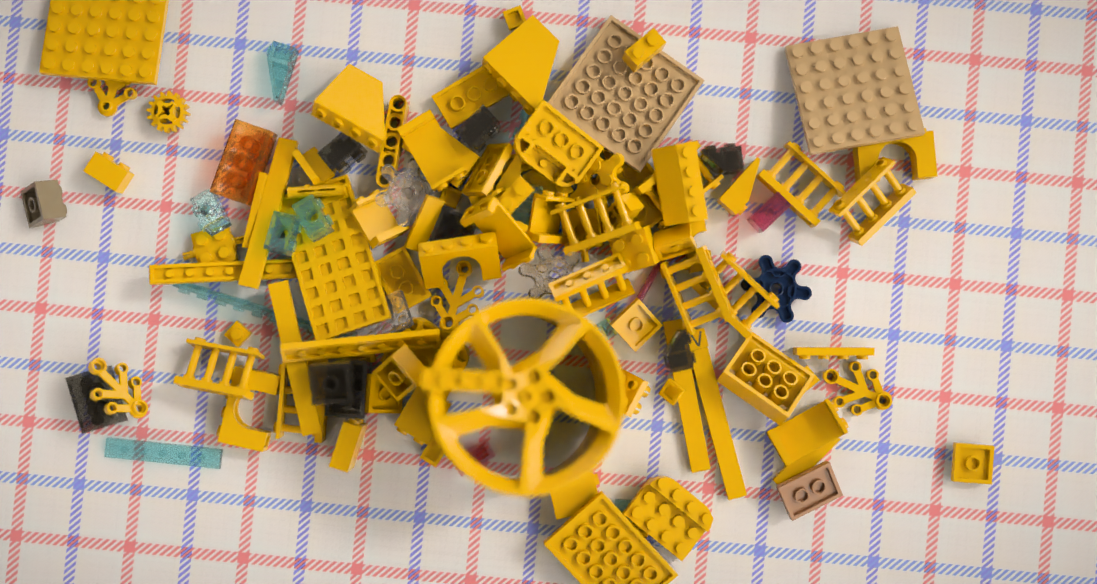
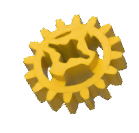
M168 91L167 95L160 92V97L154 95L155 101L148 102L152 107L146 109V111L151 113L147 117L149 120H153L151 125L157 126V130L161 132L164 130L168 134L170 130L177 133V127L184 129L182 123H188L189 121L185 118L186 116H191L189 112H186L190 108L189 105L184 104L186 99L180 98L178 93L173 95L171 91ZM168 121L172 122V124H163L167 123Z

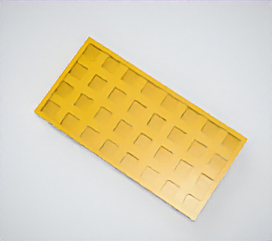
M348 174L330 179L322 184L346 183L347 195L311 197V199L306 200V198L288 199V195L285 194L279 213L315 340L332 339L392 319L370 244L349 210L354 205L353 201L356 198Z

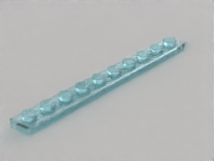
M194 283L173 284L174 287L179 288L178 292L188 295L190 292L197 294V298L203 300L211 298L215 300V304L222 306L230 304L233 305L234 310L244 312L246 309L252 311L251 315L259 318H262L263 315L270 317L269 321L276 323L272 308ZM297 317L299 327L305 328L306 333L314 335L310 320ZM347 333L335 338L356 337V335Z

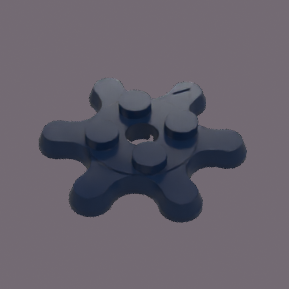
M763 255L758 261L761 267V275L754 280L768 293L771 292L770 287L774 283L780 286V292L775 294L779 298L780 307L776 309L771 305L758 318H762L768 310L774 309L778 312L781 321L785 323L791 322L794 318V313L791 309L792 302L796 299L808 300L812 295L809 287L800 286L796 283L795 277L801 270V263L793 259L784 268H777L769 255ZM743 279L741 281V288L747 291L751 285ZM758 291L755 293L757 302L751 308V313L766 300Z

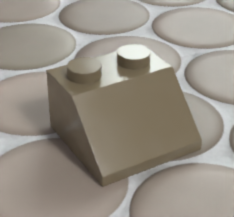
M58 180L35 181L20 191L29 228L58 222L67 217V207L63 204V191Z

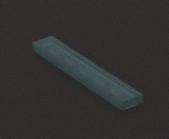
M108 437L106 438L104 457L220 469L223 449Z

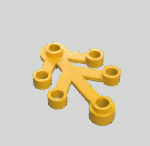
M88 79L87 81L88 86L94 89L100 100L98 111L107 117L114 115L119 105L128 100H134L137 97V91L127 87L124 90V94L115 98L117 91L131 83L105 81L108 87L106 96L101 88L100 80H96L97 84L95 86H92L94 79ZM132 90L133 95L129 97L128 93ZM109 103V108L105 110V105Z
M462 260L456 265L459 277L454 294L451 293L448 281L445 278V287H438L450 305L448 313L443 307V300L440 296L435 295L430 300L431 305L436 308L441 317L439 326L445 333H451L458 327L460 321L479 312L476 304H469L466 310L456 314L460 306L475 297L481 298L484 296V290L479 285L474 286L470 292L462 296L466 278L473 271L471 264L466 260ZM468 267V271L463 273V268ZM481 289V293L476 295L475 291ZM436 299H439L440 302L437 305H435L434 301ZM472 307L476 308L474 313H470ZM452 321V326L447 327V322Z
M95 358L88 364L89 372L99 375L113 389L102 390L101 388H96L90 392V398L93 401H98L102 398L123 399L127 403L117 405L115 402H110L106 404L104 412L107 415H112L116 412H127L134 418L144 417L148 411V405L144 400H141L140 386L142 381L139 377L135 376L127 382V364L119 363L114 367V371L119 378L118 383L106 371L107 364L105 360ZM128 386L133 389V397L128 393Z
M852 361L848 365L849 370L854 373L857 384L840 377L835 369H826L822 374L824 382L828 384L837 383L854 391L845 396H835L833 401L836 405V400L838 398L842 399V403L837 405V407H843L846 403L863 397L871 399V401L861 405H851L850 412L853 415H861L864 411L875 407L880 410H886L892 404V397L888 392L883 391L878 378L879 373L875 369H869L866 372V378L872 381L875 392L868 390L861 371L862 366L858 361ZM854 363L858 365L857 370L852 369ZM872 371L875 373L874 378H870V372ZM828 373H832L833 375L832 379L830 380L827 379ZM880 397H884L885 399L884 403L882 404L879 402ZM856 406L859 407L858 413L854 412V407Z

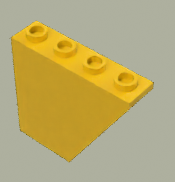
M532 15L483 57L482 68L488 75H492L496 79L497 84L501 88H505L509 92L510 97L515 102L518 101L523 106L524 111L528 115H531L544 98L559 40Z
M348 64L314 100L311 115L375 152L380 153L385 140L383 82Z

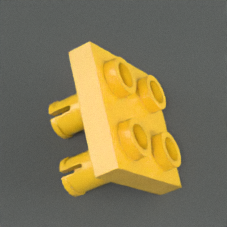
M621 368L625 385L624 414L631 417L632 414L636 415L640 412L635 408L641 410L642 405L638 403L641 397L645 398L649 395L644 391L650 393L651 389L647 386L649 382Z

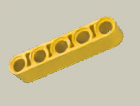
M394 95L389 102L385 124V140L380 152L376 173V182L383 189H391L396 182L403 139L398 133L397 128L391 127V123L393 120L398 119L400 120V126L406 124L409 104L402 95ZM403 101L404 106L401 109H396V102ZM391 138H396L397 144L389 147L388 141ZM387 157H393L394 159L393 164L390 166L385 165ZM385 175L390 176V182L383 185L381 183L382 177Z

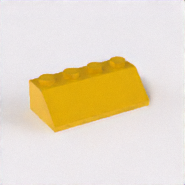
M695 141L651 149L664 226L708 219Z

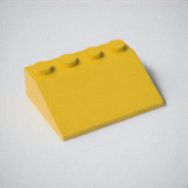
M752 332L735 353L717 379V382L781 426L789 418L816 375Z

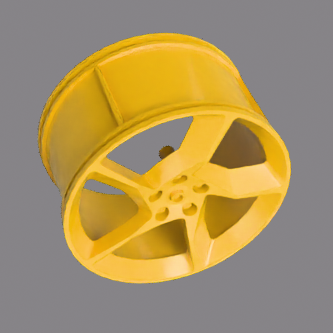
M536 298L511 299L493 304L475 313L447 336L434 355L429 369H450L461 347L465 343H469L487 368V371L507 372L506 393H492L493 406L448 414L445 407V391L425 390V411L432 435L445 456L463 473L477 483L496 492L514 496H541L561 491L576 484L594 471L604 460L616 441L621 428L625 409V385L621 366L612 346L603 333L586 317L567 306L549 300ZM523 315L544 320L557 327L541 350L509 367L504 353L490 332L488 325L502 318ZM575 343L583 352L590 366L595 385V402L575 396L548 372ZM561 409L569 415L589 423V430L574 453L557 467L543 473V441L555 411ZM485 427L523 430L525 437L522 445L520 476L518 478L505 477L484 468L463 450L457 438L460 435Z

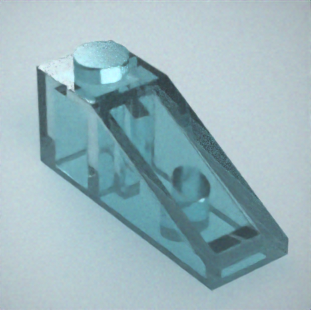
M273 41L272 45H269L267 49V61L274 102L282 106L299 51L295 47Z

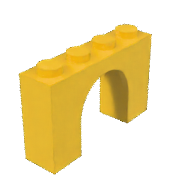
M924 128L925 134L923 136L852 148L855 182L874 166L882 148L889 144L898 145L909 154L912 180L937 177L934 132L927 131Z
M495 232L418 243L419 260L426 289L445 287L443 266L449 260L461 256L471 257L479 262L483 281L502 278Z
M235 366L231 374L230 380L232 381L230 386L236 387L240 383L244 366ZM252 368L247 384L248 390L278 395L281 376L276 373ZM225 396L227 402L221 411L223 419L222 424L217 429V442L260 452L266 451L272 431L251 427L244 423L238 411L241 399Z

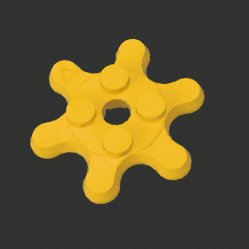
M615 153L611 158L604 160L599 155L584 177L577 183V188L570 197L581 196V199L608 190L607 186L619 182V185L626 184L627 188L619 191L621 195L627 194L630 189L629 185L626 182L620 181L616 176L617 170L624 164V156L621 153ZM598 174L600 181L595 185L592 182V177ZM611 194L602 197L606 210L609 208L607 199Z

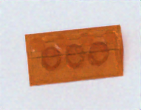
M235 119L209 192L252 206L259 172H265L278 135L267 129Z

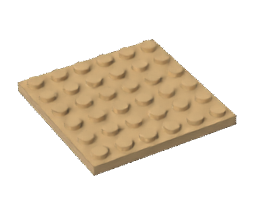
M610 15L548 103L612 155L621 153L625 158L624 163L640 173L652 156L651 149L658 148L705 80L663 51H660L634 73L623 61L622 57L624 52L642 36Z
M898 26L785 47L809 156L923 136L925 134Z

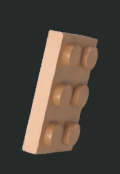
M827 460L776 485L787 514L792 521L843 496L831 464Z

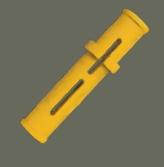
M305 184L300 187H288L287 195L288 199L306 198V200L311 199V197L347 195V184L315 186Z

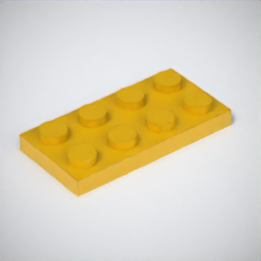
M481 66L432 95V98L452 130L510 95Z

